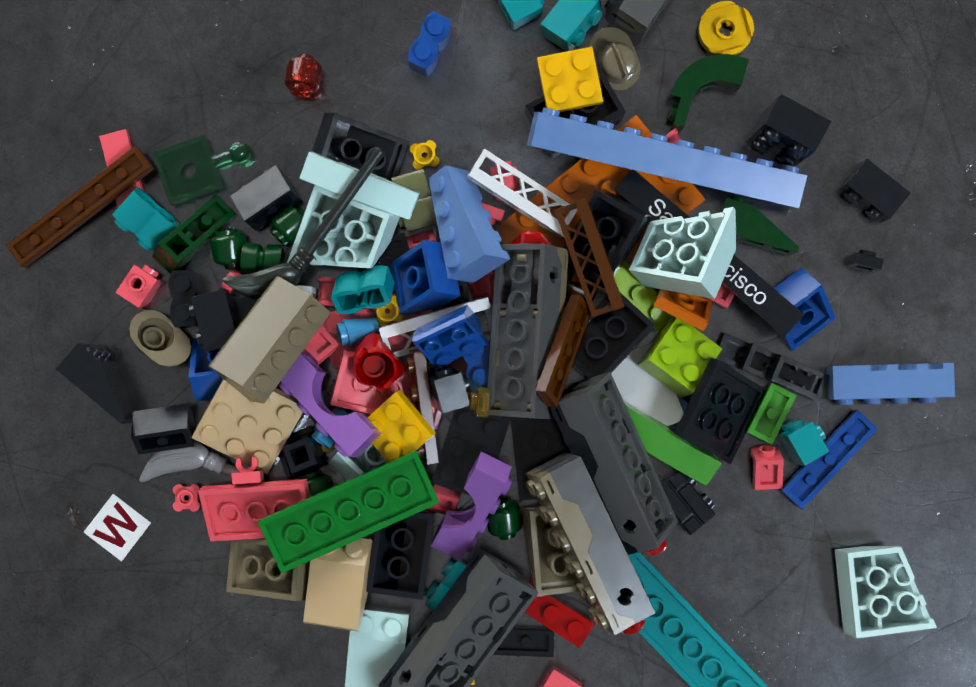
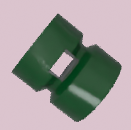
M244 243L242 246L240 260L241 275L252 274L285 263L284 245L268 244L265 249L257 243Z

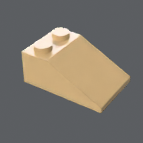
M360 538L310 561L304 623L359 632L368 595L367 585L373 548L372 539Z

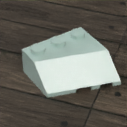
M314 185L287 263L298 252L300 247L304 248L341 195ZM352 200L313 254L315 257L310 262V265L373 268L390 244L400 216Z
M724 208L723 212L711 214L709 211L701 212L697 217L686 219L678 216L650 221L629 271L646 287L715 299L736 251L735 208Z
M859 546L835 549L843 633L854 638H864L937 628L925 607L927 604L924 597L919 593L914 582L915 577L901 546Z

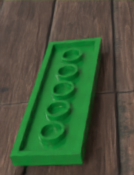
M414 450L258 520V524L282 574L440 502L418 452Z

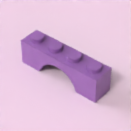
M302 352L278 384L279 387L287 395H293L299 401L297 406L307 416L311 414L317 421L315 426L325 436L330 435L336 442L334 447L344 457L358 458L382 433L363 413L353 412L348 415L338 416L326 407L321 394L322 381L326 373L305 352Z
M480 452L464 486V489L472 497L475 506L465 511L447 510L436 530L431 547L460 561L466 551L471 553L478 540L476 534L484 532L489 522L488 514L494 515L500 504L501 499L498 497L500 494L506 495L511 486L512 479L509 478L512 466Z

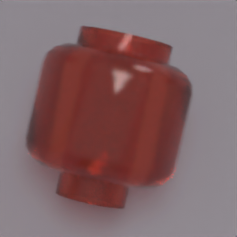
M301 54L288 61L284 84L291 94L307 98L319 90L322 76L320 63L308 54Z

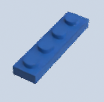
M854 410L824 442L829 452L806 466H802L780 491L799 509L803 510L878 428L859 410Z

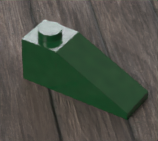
M214 195L158 242L152 257L170 274L172 271H178L210 241L211 237L215 235V231L222 229L236 213L218 195Z
M731 195L730 198H725L721 202L718 213L723 212L724 208L734 207L736 210V240L789 255L798 253L799 246L755 206L747 204L745 198Z

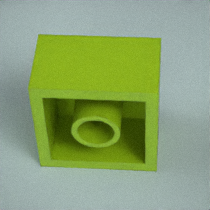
M674 317L663 326L638 366L679 397L683 398L694 393L710 358L716 359L722 348L692 325Z

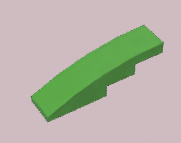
M625 404L646 452L706 486L722 464L719 458L674 435V432L667 425Z

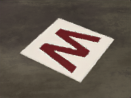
M112 494L84 533L122 562L151 522L116 495Z

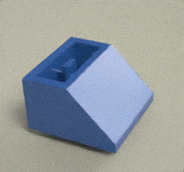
M468 305L417 328L412 337L413 343L436 368L448 365L453 360L466 354L474 353L479 348L487 345L479 319Z

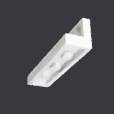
M484 149L466 178L558 238L564 237L559 221L551 215L549 207L558 205L564 207L570 204ZM485 158L495 163L498 175L490 176L479 169ZM501 168H503L509 173L502 174ZM511 175L517 177L521 190L514 192L505 186L503 177ZM524 183L532 188L525 189ZM535 190L540 192L544 205L538 207L528 201L526 192ZM547 198L554 201L555 203L548 204ZM578 209L568 212L564 219L567 226Z
M482 297L379 327L381 338L390 350L389 337L400 334L408 338L409 340L404 349L393 352L396 357L407 355L409 350L418 349L417 346L409 347L417 328L466 305L474 313L484 310L488 325L481 328L483 332L490 331L492 314L488 297ZM413 331L411 336L405 334L406 332Z

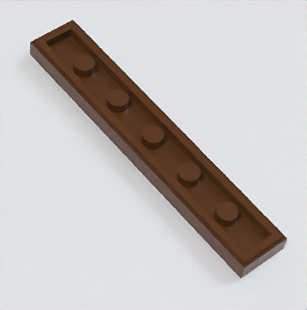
M135 145L6 245L19 265L22 268H26L153 171L154 167L141 149Z

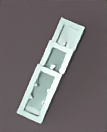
M308 152L300 179L342 195L359 169L342 162L333 161L314 152ZM371 173L352 200L410 220L420 193Z

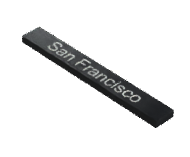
M631 170L614 189V192L625 201L651 215L649 221L682 216L684 219L690 218L635 170ZM733 255L722 284L785 337L805 314L738 257Z

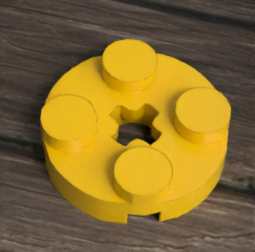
M717 2L711 5L701 16L697 30L698 38L710 56L716 54L738 55L748 46L753 36V19L744 7L742 9L740 6L735 5L734 2ZM722 23H725L727 27H732L733 30L729 32V36L719 32Z

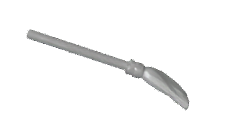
M194 442V447L152 453L139 481L146 482L167 473L194 470L200 467L214 471L217 474L224 473L232 477L231 473L240 471L235 466L227 463V458H223L213 451L209 452L203 445Z

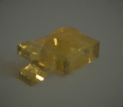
M475 386V392L467 393L470 403L469 409L474 410L473 414L476 417H488L490 388Z

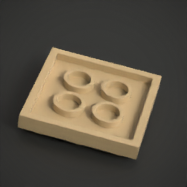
M223 379L197 425L192 439L234 459L242 458V463L252 466V457H257L259 460L257 470H264V473L268 474L303 412L298 408L297 403L299 401L295 397L289 396L277 388L274 389L263 404L248 400Z

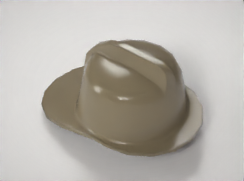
M607 27L597 31L591 38L589 47L593 48L596 65L600 66L613 90L621 91L630 88L638 80L641 70L632 41L619 28Z
M144 310L136 314L131 320L129 332L132 341L142 354L148 356L155 363L167 367L178 366L189 357L191 351L189 338L180 328L174 327L172 321L163 313L155 310Z

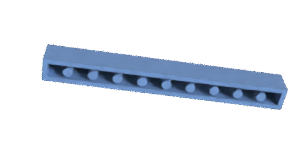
M543 107L542 112H534L527 142L528 146L799 208L807 175L799 174V168L783 165L782 169L772 167V161L757 158L756 163L746 161L747 155L731 152L730 157L720 155L721 149L704 146L703 151L693 149L695 143L678 140L677 144L667 142V136L651 133V137L647 138L640 136L641 130L625 127L624 132L613 130L614 124L598 120L596 126L586 123V117L570 114V119L559 117L560 111Z

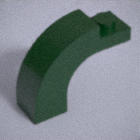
M716 54L704 57L687 67L674 83L667 98V101L677 103V105L672 104L668 120L672 121L670 129L677 128L678 132L683 130L692 98L699 90L717 86L737 92L742 86L749 59L730 54Z

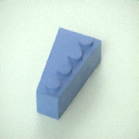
M445 165L429 177L428 180L448 279L474 283L510 260L507 251H503L499 244L502 241L498 231H494L490 224L492 217L489 211L484 209L481 204L483 198L477 185L466 178L470 171Z
M954 363L826 367V374L830 376L826 384L827 400H836V405H853V399H863V404H881V399L891 398V404L908 403V398H919V403H936V397H955Z

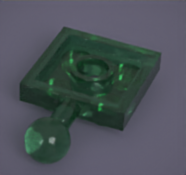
M202 135L153 152L152 155L169 204L174 206L223 189L224 186L217 166L231 161L239 164L245 163L251 157V149L245 142L238 141L231 145L229 151L213 156L207 137ZM188 163L195 166L194 175L184 178L181 174L182 167Z

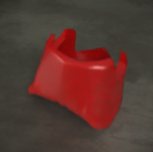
M374 332L366 335L355 349L354 371L357 381L361 384L376 387L379 391L386 390L406 370V365L393 354L378 333Z

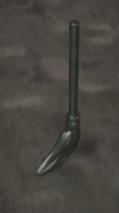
M379 147L374 148L304 248L300 247L289 263L278 264L252 274L224 277L222 279L223 282L251 299H259L276 276L296 286L300 281L302 273L306 271L310 262L314 259L315 256L313 254L384 156V151Z

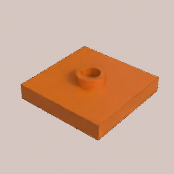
M658 289L653 306L704 331L709 323L712 301L701 296Z

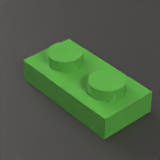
M769 383L767 391L746 433L773 445L797 395L774 383Z

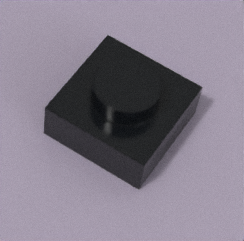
M859 250V253L849 255L847 266L876 272L882 270L884 259L875 257V252Z

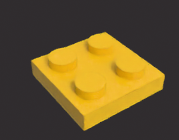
M592 47L537 57L546 108L563 112L603 104Z
M401 390L395 392L367 417L382 433L372 444L387 462L411 451L418 450L436 434Z

